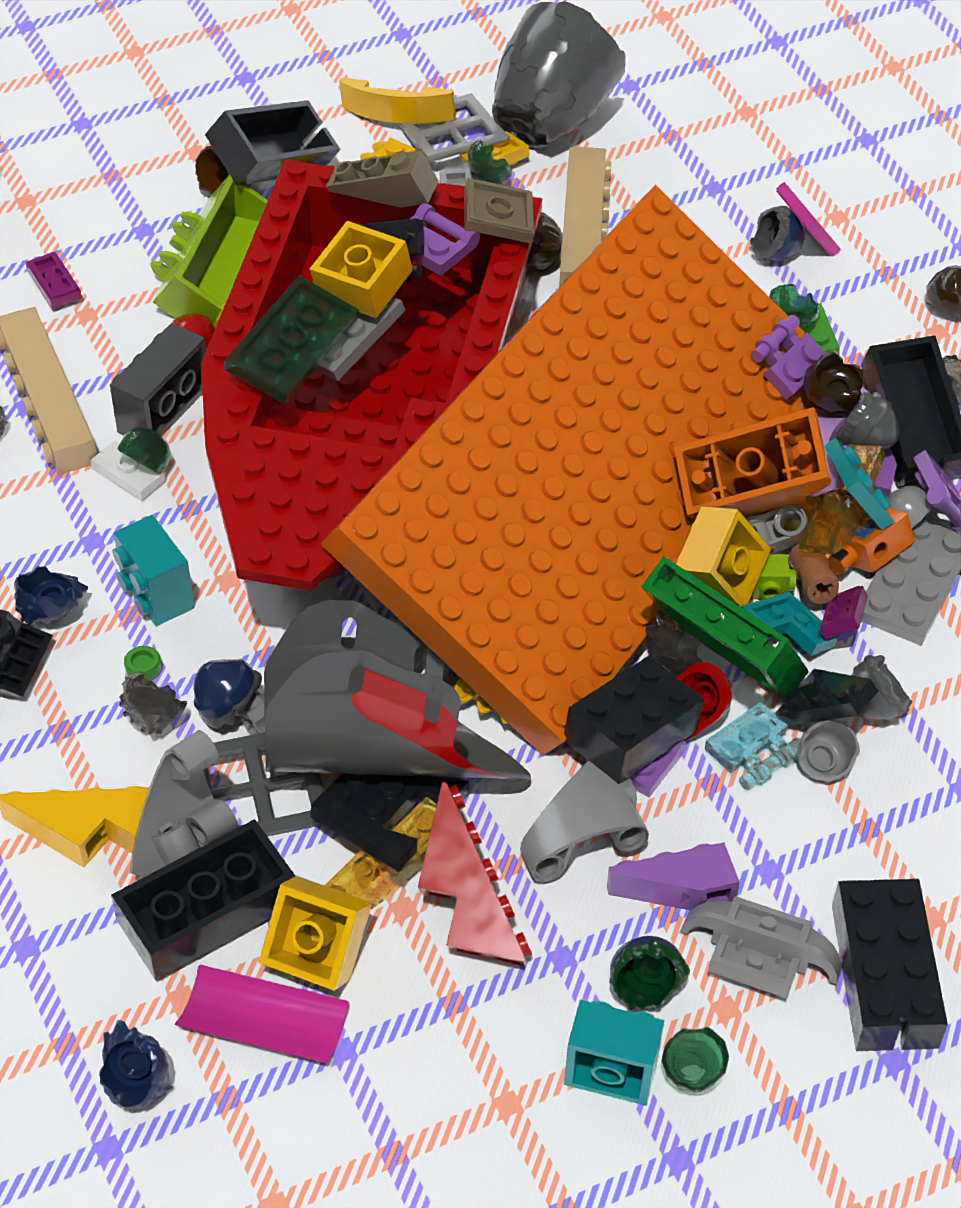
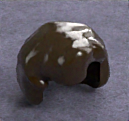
M543 212L540 214L527 264V269L536 272L550 267L556 261L562 247L561 229L553 218Z
M947 266L932 277L926 286L925 301L927 304L961 315V266Z
M830 351L819 357L818 360L806 369L804 392L809 402L821 410L829 413H849L861 401L860 395L862 394L861 388L864 374L859 365L846 364L837 352Z

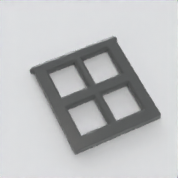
M265 732L214 742L219 758L243 754L249 782L212 789L208 769H204L203 771L214 799L252 793L258 818L257 823L268 837L322 825L310 818L311 810L274 818L268 789L305 782L311 805L324 792L319 773L294 772L265 778L259 750L265 749Z

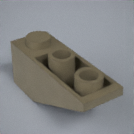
M417 150L381 157L373 156L368 159L351 162L343 161L334 168L326 187L330 192L401 208L421 205L423 203L428 204L439 180L422 151Z

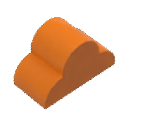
M814 407L674 447L687 516L692 519L697 518L701 506L738 509L745 519L776 510L786 505H795L801 508L806 504V496L825 489L831 483L817 411Z

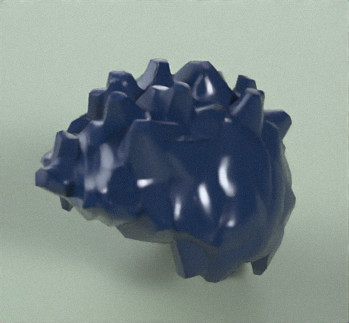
M36 566L30 572L19 574L14 581L15 611L21 615L20 621L28 625L34 622L39 625L43 622L48 624V626H53L54 620H61L62 617H65L78 605V599L82 598V593L87 592L88 586L79 582L77 576L50 572L46 566Z
M117 1020L111 1034L108 1031L103 1033V1066L99 1071V1077L105 1094L109 1096L113 1104L125 1109L140 1108L141 1106L150 1105L154 1102L155 1098L160 1099L166 1094V1091L172 1089V1084L168 1080L169 1063L165 1049L160 1047L159 1042L154 1037L142 1034L138 1031L137 1027L129 1030L125 1021Z

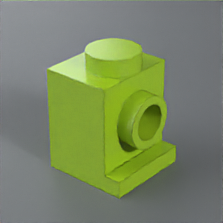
M788 554L768 555L748 604L751 603V600H763L788 591H795L796 571L789 568Z

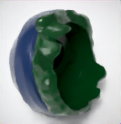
M642 936L626 942L615 952L610 963L609 983L612 985V989L618 998L623 1000L630 1011L633 1012L637 1009L643 1011L645 1008L649 1011H654L666 1004L674 993L681 989V986L688 979L690 968L673 943L657 936Z

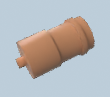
M804 541L793 547L789 553L788 561L791 568L796 571V578L802 584L805 596L816 604H825L834 599L839 592V581L836 574L831 571L830 563L822 547L813 541Z

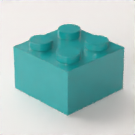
M153 514L113 532L116 548L112 549V554L120 569V572L116 573L117 580L125 593L130 591L134 596L135 606L142 616L147 615L155 627L194 609L188 560Z
M580 999L567 1044L564 1085L647 1106L658 1063L665 1020L655 1018L650 1013L644 1011L630 1012L614 1008L603 1001L589 1002Z

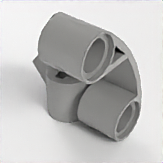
M201 730L196 731L166 750L154 773L142 808L132 852L131 874L143 878L238 827L236 817L229 806L220 799H214L209 789L203 770L218 761L219 755L213 741L205 732Z
M590 761L572 776L542 811L520 843V851L533 879L538 882H549L558 878L565 870L575 844L601 834L609 833L617 849L622 852L635 851L647 842L649 832L636 809L637 794L630 777L618 784Z

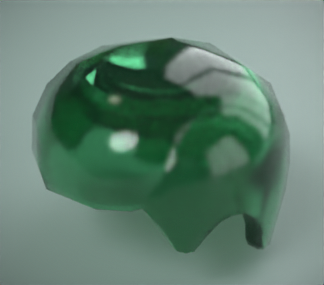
M478 139L472 143L468 152V165L477 180L499 184L512 177L513 173L508 162L505 159H494L492 157L494 147L483 145L482 139Z
M794 284L778 285L770 291L769 297L788 316L795 315L799 319V327L802 330H806L817 321L819 305L813 300L811 293H808L806 296L800 295Z
M141 427L128 431L117 448L119 452L157 474H161L168 466L172 455L169 444L163 436L150 428Z
M709 1027L701 1029L684 1028L674 1034L665 1044L661 1064L666 1079L680 1091L691 1094L710 1091L724 1078L730 1056L725 1040Z

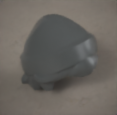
M863 392L860 395L861 401L858 402L857 407L846 418L836 437L842 446H851L857 453L878 452L894 446L899 438V425L891 403L882 398L878 392Z
M866 655L864 661L853 668L851 675L871 679L879 690L858 717L870 720H891L898 715L902 716L904 711L908 712L910 705L913 703L903 690L900 682L888 670L887 665L884 664L886 658L883 655Z

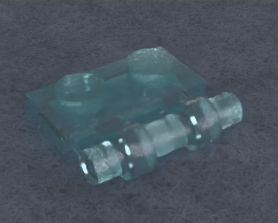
M760 702L705 741L704 749L729 773L743 766L748 772L739 778V782L745 790H750L755 785L761 786L771 780L772 773L779 768H787L796 762L800 739L795 738L787 743L782 737L786 735L788 725L764 703ZM767 748L773 754L762 761L757 755Z

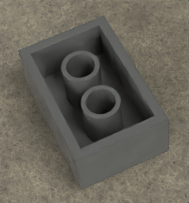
M170 323L161 333L154 337L153 341L141 353L134 357L133 361L120 374L113 378L109 385L117 433L151 448L202 395L201 362L206 352L204 337Z

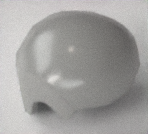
M904 486L891 492L888 496L892 504L889 508L908 513L911 528L919 523L933 506L927 501V493L917 486Z
M832 719L824 720L811 726L802 735L797 749L798 762L802 770L813 779L831 782L844 777L851 770L860 753V746L855 732L844 722Z

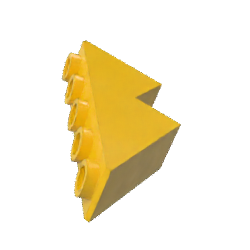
M129 786L116 789L95 787L87 790L72 791L52 789L46 792L28 793L11 791L6 794H0V811L4 820L85 868L109 840L130 853L133 852L136 832L149 787Z

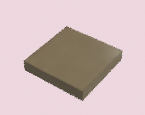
M467 178L464 186V230L531 243L534 235L532 191Z

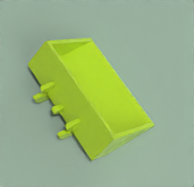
M229 174L209 197L200 215L190 211H182L180 217L184 223L173 221L172 228L176 235H173L169 241V244L178 250L179 254L160 250L158 256L162 262L152 260L150 263L154 274L163 281L153 303L174 318L196 313L208 317L214 324L233 287L268 200L248 185L237 186Z

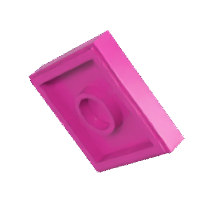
M785 181L776 188L778 195L829 255L834 256L841 248Z

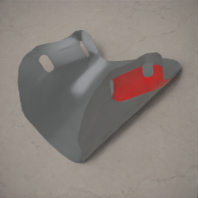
M327 600L307 607L289 624L266 662L264 670L266 772L505 780L531 779L528 770L512 756L458 721L461 701L456 690L442 680L445 662L407 626L392 622L361 603L353 600ZM351 617L356 621L357 625L355 645L352 648H343L341 644L342 624L345 619ZM420 646L427 652L425 674L413 671L415 652Z

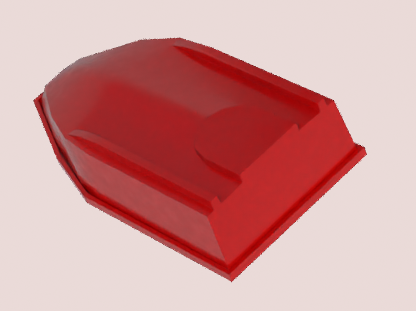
M284 160L201 362L206 457L237 579L313 591L323 581L335 578L348 571L321 543L508 342L525 285L528 256L533 238L531 243L480 233L478 245L442 276L422 266V277L412 278L410 282L403 283L393 296L402 301L405 311L340 380L336 381L314 370L309 361L338 306L335 303L318 298L310 268L346 221L355 224H367L410 219L415 215L420 205L399 208L330 192L326 185L335 167ZM437 183L428 204L435 208L436 213L464 228V186ZM533 197L534 235L542 211L543 198ZM431 225L426 226L454 243L458 241ZM412 260V265H413V264H419V263L415 262L414 260Z

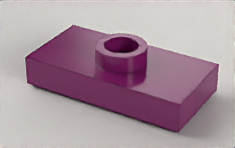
M56 252L25 262L28 273L52 309L82 299L81 289Z
M859 585L840 592L834 599L828 602L820 626V631L825 640L860 627L868 598L863 586Z

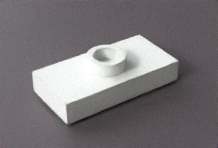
M115 440L90 460L92 469L141 501L166 481L165 472Z

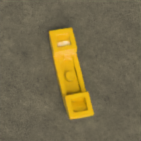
M340 78L339 80L342 107L366 118L405 124L437 123L456 118L454 90L425 87L419 93L370 87L368 80Z

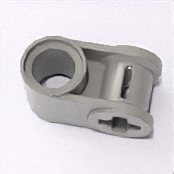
M786 505L764 514L746 518L771 548L769 554H775L778 551L806 541L811 531L806 514L800 507L795 505ZM790 519L801 520V525L797 530L788 532L783 529L785 523Z

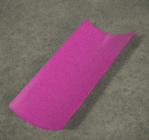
M199 965L191 995L175 1025L328 1063L339 1042L349 1002L238 973Z

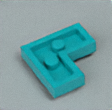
M836 438L824 445L850 494L882 530L892 524L894 521L887 510L892 504L881 488L875 491L872 489V486L875 484L863 467L858 468L862 461L851 446L845 449Z
M789 591L741 607L780 634L786 633L800 649L808 652L810 655L834 648L840 637L838 635L825 640L820 631L822 620Z

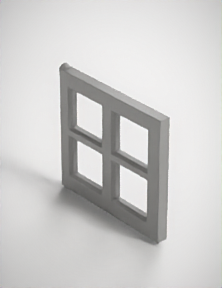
M472 93L454 98L455 110L467 107L474 115L472 117L453 122H441L442 125L420 131L415 124L398 123L414 146L422 151L428 163L503 143L510 139V136L496 124L493 117ZM482 125L490 135L467 141L459 131ZM450 134L458 144L434 150L427 140Z

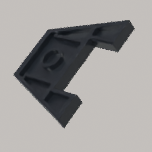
M341 774L311 804L310 818L387 866L400 872L416 854L418 839L392 831L391 829L417 801L437 807L442 782H446L448 787L457 785L464 800L469 794L470 781L440 777Z

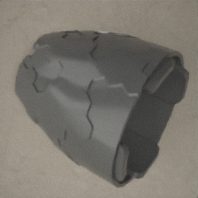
M566 1L533 4L524 13L503 52L494 87L495 96L494 104H492L494 121L503 131L515 133L517 138L529 145V148H542L571 133L576 127L584 124L600 109L602 103L612 93L625 73V52L619 48L616 41L600 23L594 20L589 11Z

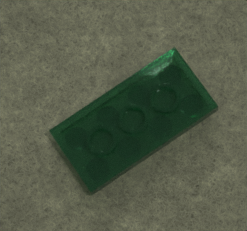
M299 275L225 359L223 369L285 405L357 319L359 309Z

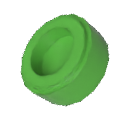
M138 646L128 651L124 657V668L127 677L137 683H147L156 679L162 672V660L159 652L149 646Z

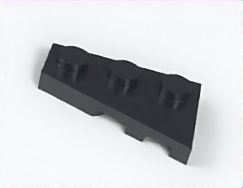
M814 668L797 689L790 691L783 697V704L773 716L781 727L858 716L879 690L869 678Z

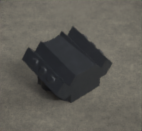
M1 609L0 693L12 698L23 697L53 635L25 624L15 618L9 611Z

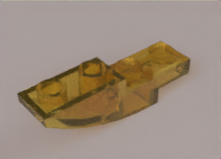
M849 444L862 461L858 468L863 467L875 484L886 456L883 447ZM876 484L872 486L874 491L877 490ZM845 485L819 496L798 547L800 552L834 555L843 549L858 532L868 513L850 494Z
M426 797L392 829V831L418 839L416 854L400 872L361 850L324 886L372 902L371 909L382 903L422 870L437 805Z

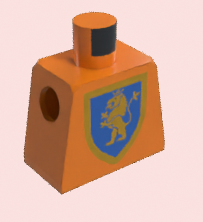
M853 498L827 532L832 555L828 558L830 568L837 574H844L851 566L868 572L878 570L915 542L908 513L888 508L887 510L894 522L882 530L857 500Z

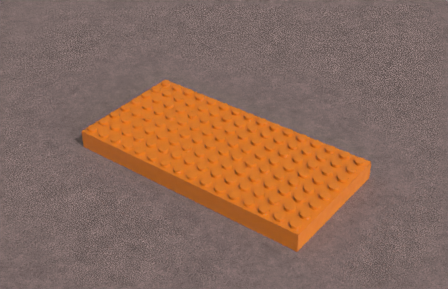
M655 184L325 538L321 545L541 755H544L564 743L567 739L564 731L569 707L612 680L663 615L641 586L663 556L675 564L677 563L678 556L682 552L691 527L696 520L687 516L674 447L812 407L818 408L809 402L804 392V384L785 400L763 375L770 368L765 360L756 362L751 357V352L756 348V343L763 336L770 335L773 332L774 325L779 320L787 319L789 316ZM799 326L795 329V334L798 338L806 334ZM780 343L778 350L784 354L787 350Z

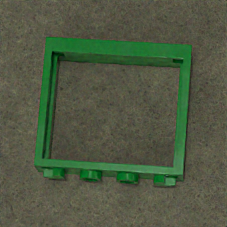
M665 556L661 558L642 584L641 588L670 623L782 699L790 691L797 689L808 674L807 667L788 638ZM771 637L779 642L776 648L768 643Z

